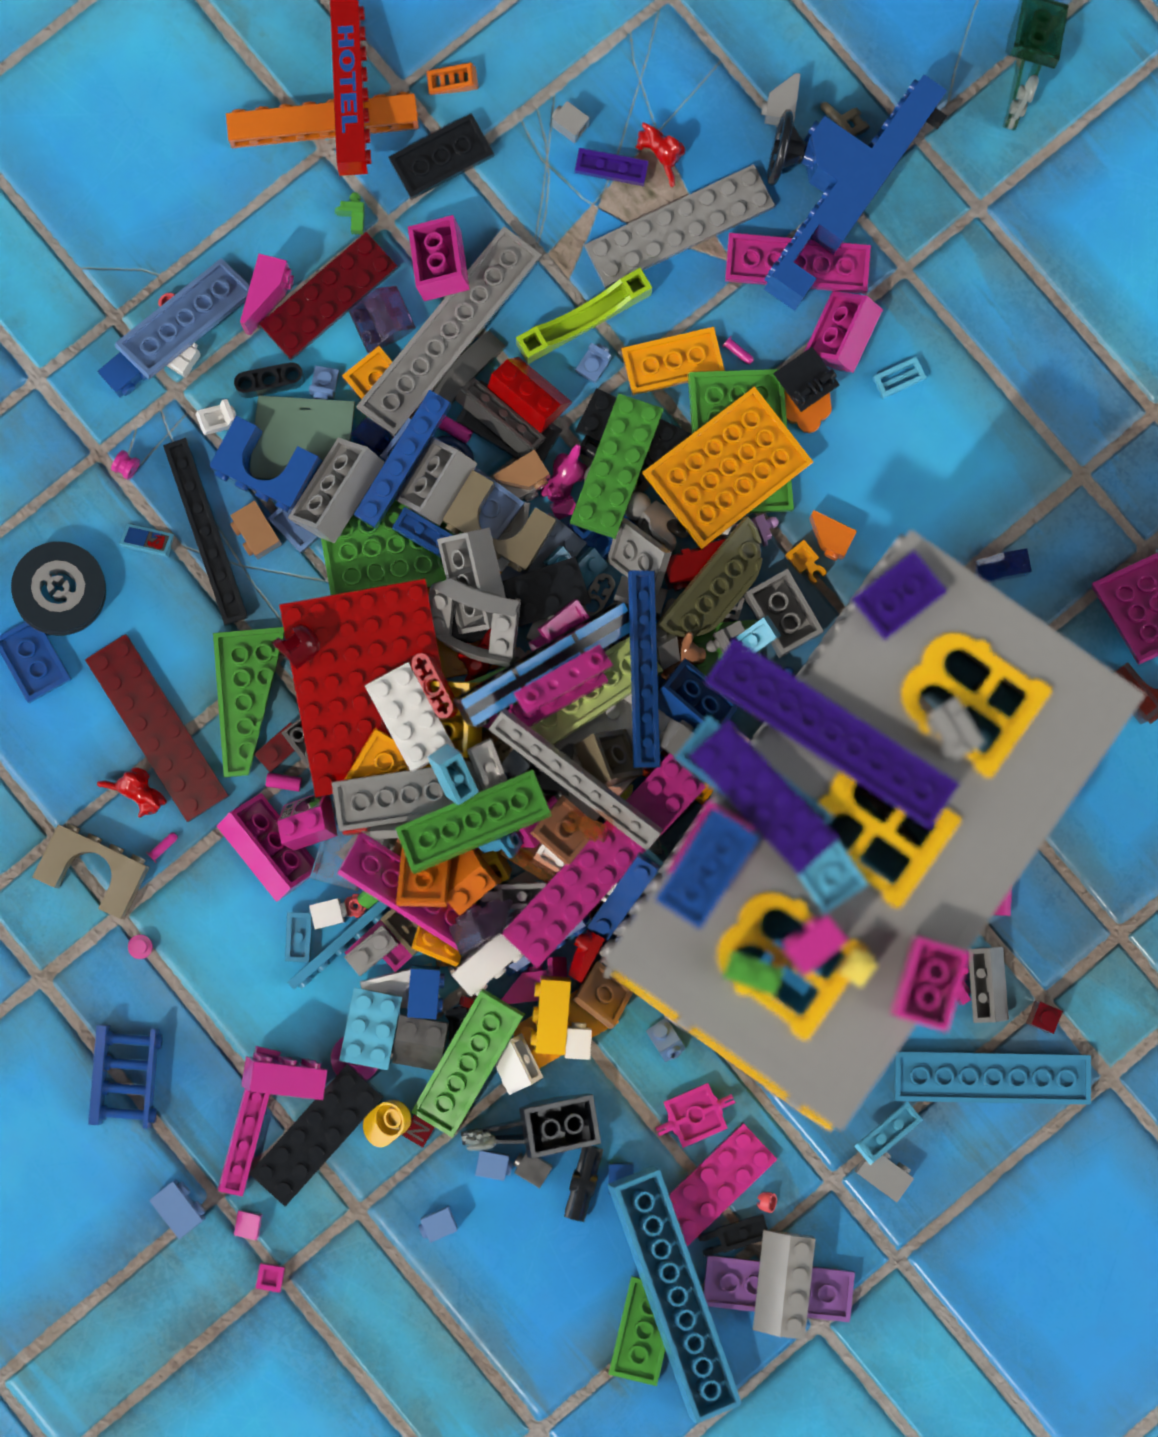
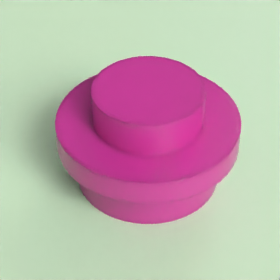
M136 935L128 943V951L136 959L147 958L153 949L152 941L145 935Z

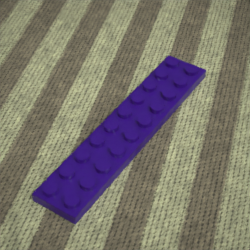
M733 638L705 681V684L928 829L932 828L960 784L735 638Z

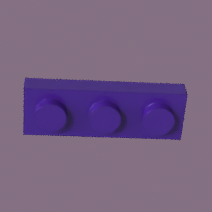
M579 148L575 173L644 186L649 161Z

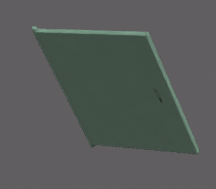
M258 396L255 425L263 433L251 454L250 472L253 478L271 480L279 476L286 468L297 446L317 455L324 461L338 438L351 441L355 401Z

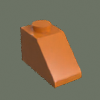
M813 510L809 519L820 550L824 551V555L829 559L835 561L837 559L842 560L857 531Z

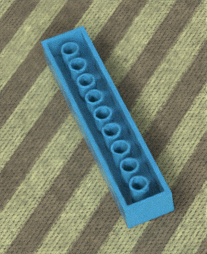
M651 1166L607 1184L689 1418L698 1424L742 1405L660 1169Z

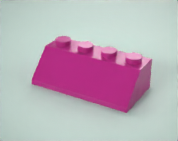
M260 793L232 810L217 825V828L274 900L278 902L319 871L321 867L305 847L294 851L281 844L277 823L279 814L264 795Z

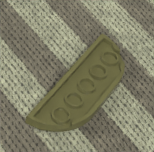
M744 517L656 623L660 629L678 637H685L689 631L693 633V637L704 635L715 629L752 586L761 569L763 558H761L760 543L762 542L759 532L749 517Z

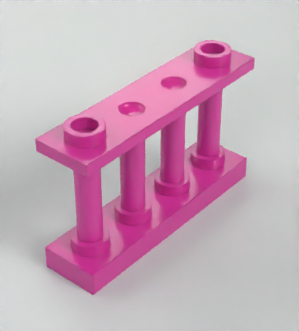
M599 644L514 692L519 704L513 706L511 712L528 727H531L607 684L608 679L603 671L612 667L613 664Z

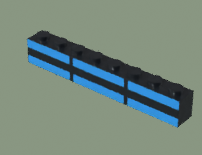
M612 603L454 698L453 700L466 725L478 728L487 724L490 721L489 717L496 713L499 715L504 708L509 710V705L516 701L518 702L514 692L599 644L605 652L612 647L611 644L617 640L620 642L629 638V611L625 603Z

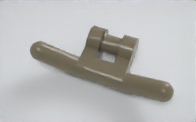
M823 102L820 105L821 110L837 125L855 137L863 134L870 128L868 123L860 117L861 112L857 107L841 115L828 102ZM852 121L855 127L851 128L848 122Z

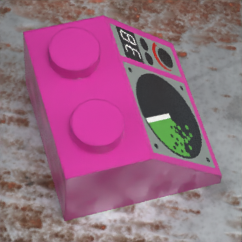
M314 794L285 804L277 821L281 844L294 851L338 836L330 795L315 797Z

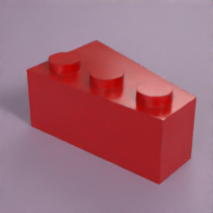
M726 539L711 542L703 549L700 547L692 550L689 548L681 550L682 553L670 556L664 575L668 590L672 588L675 591L685 589Z

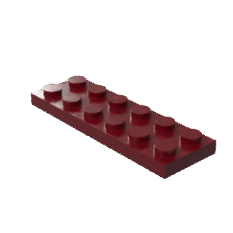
M365 232L261 321L259 325L292 361L398 269V266L373 238Z

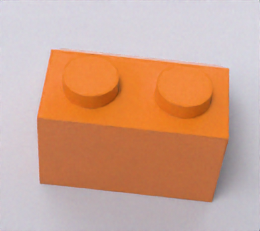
M476 849L451 859L447 902L459 916L502 881Z

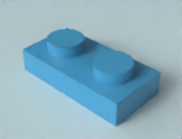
M287 912L285 961L310 962L311 913Z

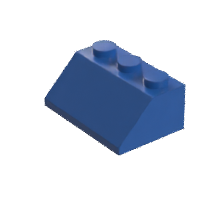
M685 658L658 688V709L674 721L680 723L683 720L694 728L692 730L693 733L708 716L722 726L726 721L730 720L739 705L706 685L707 677Z

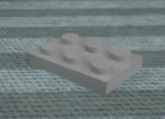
M624 518L616 539L613 538L607 562L627 578L628 571L631 570L654 571L655 595H659L672 552L627 518Z

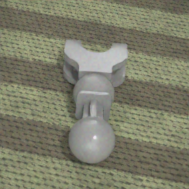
M591 465L585 471L584 482L586 480ZM635 487L625 516L627 519L638 521L637 527L672 552L676 545V539L672 533L681 538H686L690 534L667 505H662L658 501L651 504L649 497L645 493L635 491Z

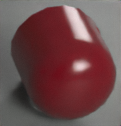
M305 625L293 627L294 634L286 640H281L278 637L272 641V644L287 657L296 669H299L311 660L320 650V642L317 636Z

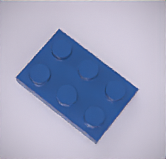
M24 622L0 635V654L28 703L72 680L47 634L32 628L27 622Z

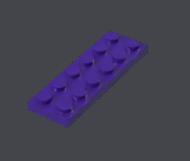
M729 720L689 755V758L747 821L756 828L759 834L798 876L839 839Z

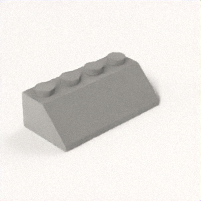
M338 438L288 518L319 538L335 543L385 462L368 447Z
M490 527L437 539L446 580L451 577H457L458 581L468 586L502 595L503 598H506ZM455 601L454 615L459 634L491 629L493 613L478 610Z
M763 1230L753 1321L754 1331L779 1337L805 1340L815 1238L812 1235Z

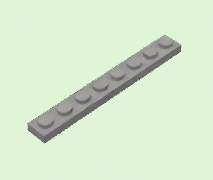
M505 708L489 728L496 736L645 850L650 848L663 831L662 828Z

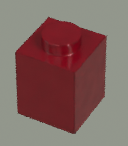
M1034 1001L1026 1024L1054 1034L1063 1011L1043 1002Z

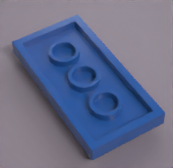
M713 808L656 896L655 901L701 930L756 845L759 837Z

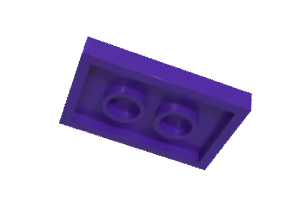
M914 550L853 597L851 601L882 640L885 641L948 591Z

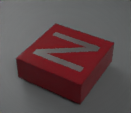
M413 1115L410 1127L402 1136L423 1148L435 1127L418 1116Z

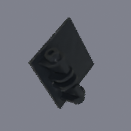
M813 347L773 373L800 412L840 386L835 379L837 375L834 370L827 368Z

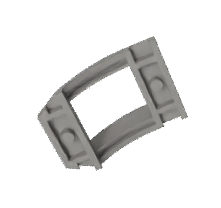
M451 577L431 585L429 602L435 635L440 642L459 654L481 662L507 667L514 663L521 599L503 598L502 595L473 588L458 581L457 577ZM455 601L478 610L493 613L489 650L467 644L452 636Z

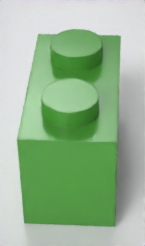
M730 952L722 978L775 996L784 969L736 952Z

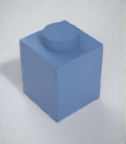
M480 1150L475 1176L504 1181L505 1175L510 1176L513 1161L508 1160L509 1154Z
M449 1205L422 1217V1224L418 1225L424 1239L428 1238L430 1243L458 1231V1226Z

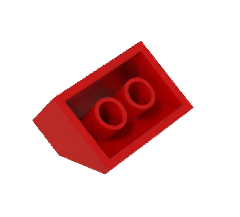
M520 357L504 361L491 374L487 387L540 433L572 404L570 399Z

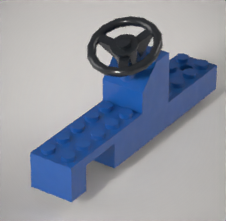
M925 74L919 81L914 79L903 98L900 99L869 145L857 139L826 116L823 117L820 123L815 121L805 139L802 140L793 125V112L790 109L784 111L772 146L767 175L768 184L775 185L784 168L802 163L806 166L809 183L822 191L823 195L818 203L815 204L805 222L801 224L791 242L787 244L779 259L769 270L764 279L767 281L764 288L765 291L794 311L797 309L817 279L794 263L808 241L812 239L833 255L835 254L924 124L927 122L938 130L947 117L946 114L936 108L947 92L945 88Z

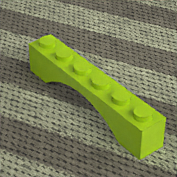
M638 268L578 308L549 322L537 325L517 336L516 345L527 364H530L651 296L652 286L642 269Z

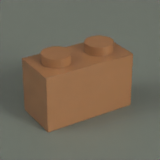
M256 501L230 515L234 521L230 525L237 536L242 534L246 542L242 545L249 556L254 554L258 560L282 545Z

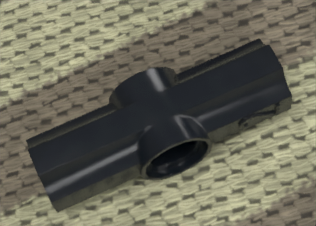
M587 1146L581 1149L577 1168L574 1169L569 1187L570 1195L567 1200L564 1217L575 1221H585L590 1198L593 1197L596 1188L597 1172L603 1155V1149L595 1146Z

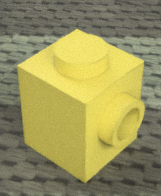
M862 948L860 951L852 949L836 972L855 986L862 988L878 965L872 962L875 957Z

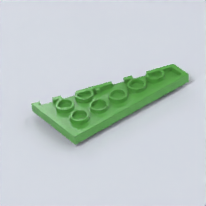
M283 627L213 633L223 773L225 778L249 776L280 655V651L272 644V641L278 637L281 640L284 639Z

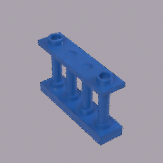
M97 1025L88 1125H101L106 1118L143 1120L142 1128H150L152 1123H155L157 1115L156 1108H153L157 1052L158 1049L162 1048L163 1035L159 1034L158 1028L151 1029L150 1036L114 1034L113 1031H110L111 1025ZM113 1043L149 1046L148 1061L112 1058V1056L108 1055L109 1046H112ZM111 1068L147 1070L146 1085L110 1083L109 1080H106L107 1070ZM109 1093L145 1095L144 1110L108 1108L107 1105H104L105 1095Z

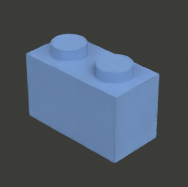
M174 1180L149 1201L177 1238L181 1239L206 1219L203 1215L206 1212L198 1201L193 1202L189 1197L191 1192L182 1181L179 1183L177 1180Z

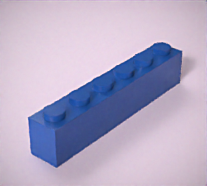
M431 390L428 391L355 511L354 515L356 518L377 530L425 448L450 410L451 403Z

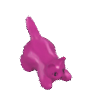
M576 444L570 454L560 453L557 455L553 462V474L548 480V484L541 489V496H548L551 502H557L570 496L573 485L584 479L587 467L578 460L581 450L580 444Z

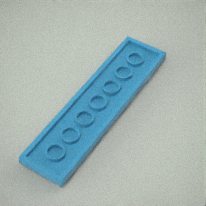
M897 1051L894 1056V1101L1091 1105V1055Z

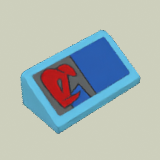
M127 524L119 545L123 548L169 558L174 534Z

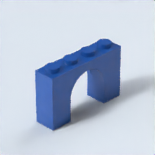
M236 416L209 467L215 471L214 475L226 482L228 479L236 482L234 485L245 492L251 489L256 492L255 496L265 502L271 499L277 502L275 504L277 508L288 513L289 509L293 510L323 460L317 455L297 446L286 468L279 476L271 480L253 478L249 469V460L263 431L256 425Z

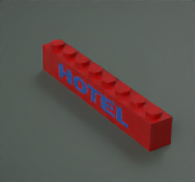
M330 0L339 176L368 174L367 165L372 164L371 150H367L366 145L371 143L370 129H366V123H370L369 108H365V102H369L368 87H364V82L368 81L367 67H363V61H367L366 46L362 47V41H366L365 26H361V21H365L364 6L359 5V0Z

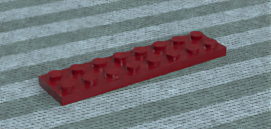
M127 634L85 659L187 822H190L229 797Z

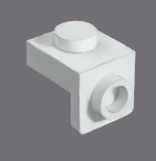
M223 399L220 405L197 410L196 416L205 436L228 430L236 417L234 407L229 405L228 400Z

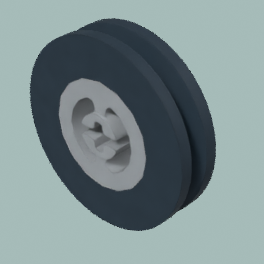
M48 542L31 549L18 562L12 576L11 592L19 614L32 628L48 635L65 636L85 629L99 616L106 599V584L100 565L88 551L68 542ZM56 574H65L71 577L76 582V591L72 593L68 581H64L63 576ZM47 585L50 597L53 596L56 602H66L57 604L47 601L42 595V587ZM63 586L64 591L61 592L60 590H58L55 592L54 587Z

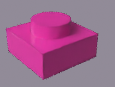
M260 1263L255 1289L280 1293L285 1267Z

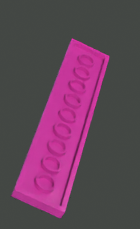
M670 753L660 763V767L655 768L625 801L663 829L658 836L659 838L706 786ZM606 821L570 865H564L504 929L501 935L538 968L622 878L638 853L643 854L646 850L609 821Z

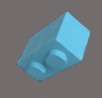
M446 744L427 756L445 796L457 805L479 793L458 750Z

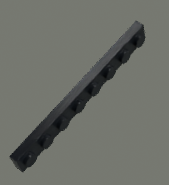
M186 438L165 444L163 447L224 625L227 626L247 619L248 615Z

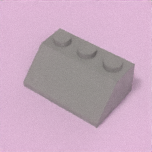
M432 438L395 500L440 526L444 516L478 463L459 450Z

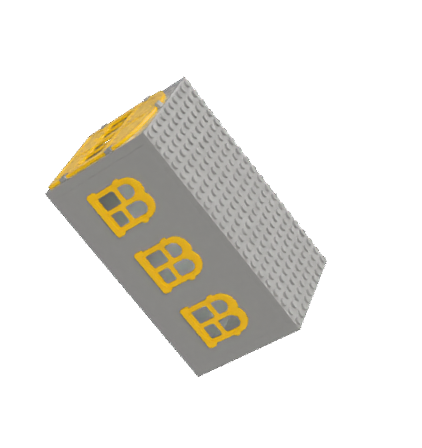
M910 530L907 535L901 533L864 579L862 585L851 597L850 602L839 614L835 623L824 635L820 644L809 656V660L795 677L960 783L935 821L936 827L921 848H916L896 834V827L905 816V813L897 808L886 823H880L854 803L852 798V789L856 781L763 722L753 735L750 743L765 760L833 816L839 813H847L864 824V832L852 849L846 852L869 885L823 915L794 870L755 829L753 834L758 836L759 840L702 929L699 930L655 901L656 896L671 875L666 870L696 822V818L684 832V837L676 843L669 853L670 857L659 869L657 877L651 880L641 895L644 897L636 901L627 913L630 918L623 920L613 932V935L616 936L615 939L606 942L598 953L602 956L599 961L607 966L603 973L605 978L612 976L664 1014L667 1020L676 1026L682 1027L760 1083L774 1097H779L828 1131L832 1127L840 1131L845 1128L917 1024L916 1022L890 1015L912 936L961 951H968L1146 695L913 530ZM915 550L948 592L891 637L883 641L851 599ZM957 650L990 674L978 693H971L945 673L943 660L949 651ZM999 681L1025 698L1012 718H1006L987 704L988 696ZM939 684L955 694L963 707L967 705L972 706L1001 727V735L987 754H982L974 749L954 761L953 757L948 758L944 754L940 746L943 741L938 734L933 735L926 724L929 720L926 716L927 714L923 712L918 703L919 693L925 686ZM715 790L713 791L712 797L708 801L751 825L730 802ZM706 803L703 805V807L701 808V810L698 812V814H697L698 817H699L700 813L702 812L703 808L705 807ZM875 835L883 837L911 858V863L896 884L889 883L859 860L860 855ZM771 908H781L803 924L807 923L814 916L819 915L822 917L828 915L848 940L847 943L839 948L844 953L841 963L852 949L860 951L862 948L875 957L872 962L878 965L862 988L855 986L836 972V970L829 979H823L813 971L806 976H802L819 990L818 996L802 1016L797 1015L769 994L722 978L730 952H737L741 946L746 944H755L771 954L773 960L770 965L778 968L787 966L799 974L782 953V949L767 939L761 932L760 919Z

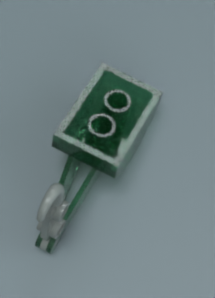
M1053 0L1019 1L1009 31L1005 51L1009 56L1017 58L1003 128L1016 130L1020 117L1025 115L1027 102L1031 103L1039 82L1038 74L1042 65L1055 69L1059 62L1069 5ZM1026 60L1032 62L1033 65L1024 86L1020 85V80Z

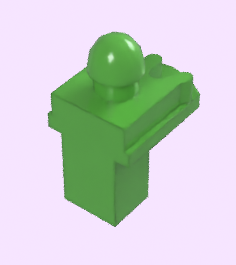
M352 192L349 197L350 201H340V207L335 208V214L351 217V233L363 235L364 202H360L361 196L358 192Z

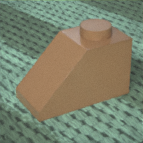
M533 450L493 476L499 484L526 490L533 488L539 490L548 484L547 479L550 478V473L536 451Z

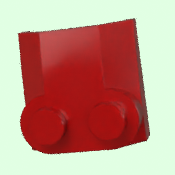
M589 930L585 934L581 933L578 935L574 943L578 948L575 951L568 976L582 983L605 940L604 938Z

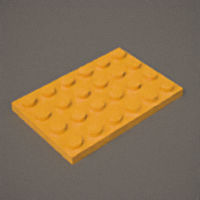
M754 386L648 467L642 474L698 546L703 549L806 469L813 461Z

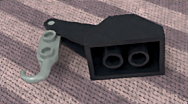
M593 1094L559 1096L534 1101L519 1108L521 1119L461 1132L462 1144L467 1145L468 1150L491 1149L496 1144H525L527 1157L531 1159L601 1144ZM521 1125L523 1129V1134L492 1136L490 1133Z

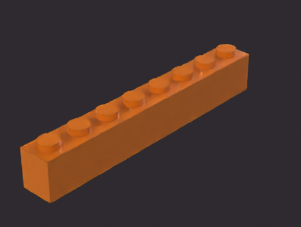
M399 92L395 96L377 94L373 98H369V102H365V108H369L370 123H366V129H370V134L419 129L415 93ZM334 99L319 104L315 102H305L300 106L283 104L279 108L269 109L263 106L257 107L252 111L235 109L232 113H226L228 141L231 148L335 138Z

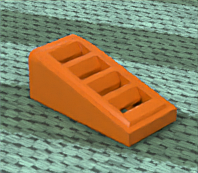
M472 62L426 71L430 95L479 89L476 67ZM465 73H468L467 82L465 81ZM455 74L459 75V83L457 84ZM445 75H449L450 85H446ZM436 76H440L441 87H437Z

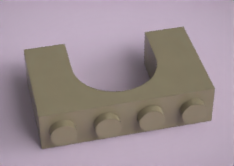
M472 470L443 518L444 523L447 524L445 528L456 535L459 532L466 533L480 530V511L495 487L494 482ZM535 507L524 527L517 535L505 540L493 538L497 560L503 557L509 561L508 566L519 573L522 569L528 572L557 524L556 519Z
M67 823L66 826L58 824L32 878L53 888H59L70 865L77 857L86 853H97L108 862L111 869V882L98 909L124 920L150 868L144 864L146 860L135 854H132L130 858L122 854L124 849L114 844H110L107 847L101 844V838L89 833L86 837L79 833L80 828Z

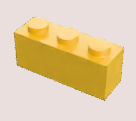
M540 975V982H535L534 997H539L538 1006H533L532 1021H537L536 1031H531L530 1045L535 1046V1053L565 1055L571 986L570 977Z

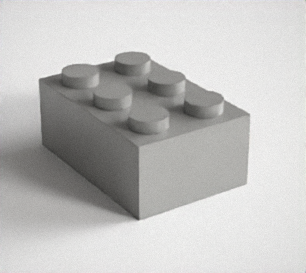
M788 569L750 589L744 595L757 621L765 616H769L781 634L779 638L771 643L779 658L817 638L824 632Z

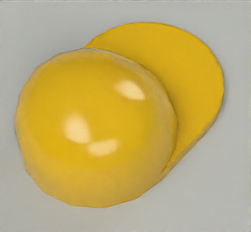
M388 1100L379 1104L363 1121L365 1137L376 1147L389 1145L410 1127L411 1113L408 1107L399 1100Z

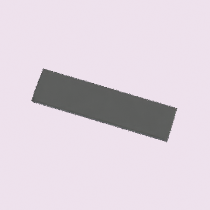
M474 377L459 390L455 400L522 457L533 450L536 451L545 441L546 437Z

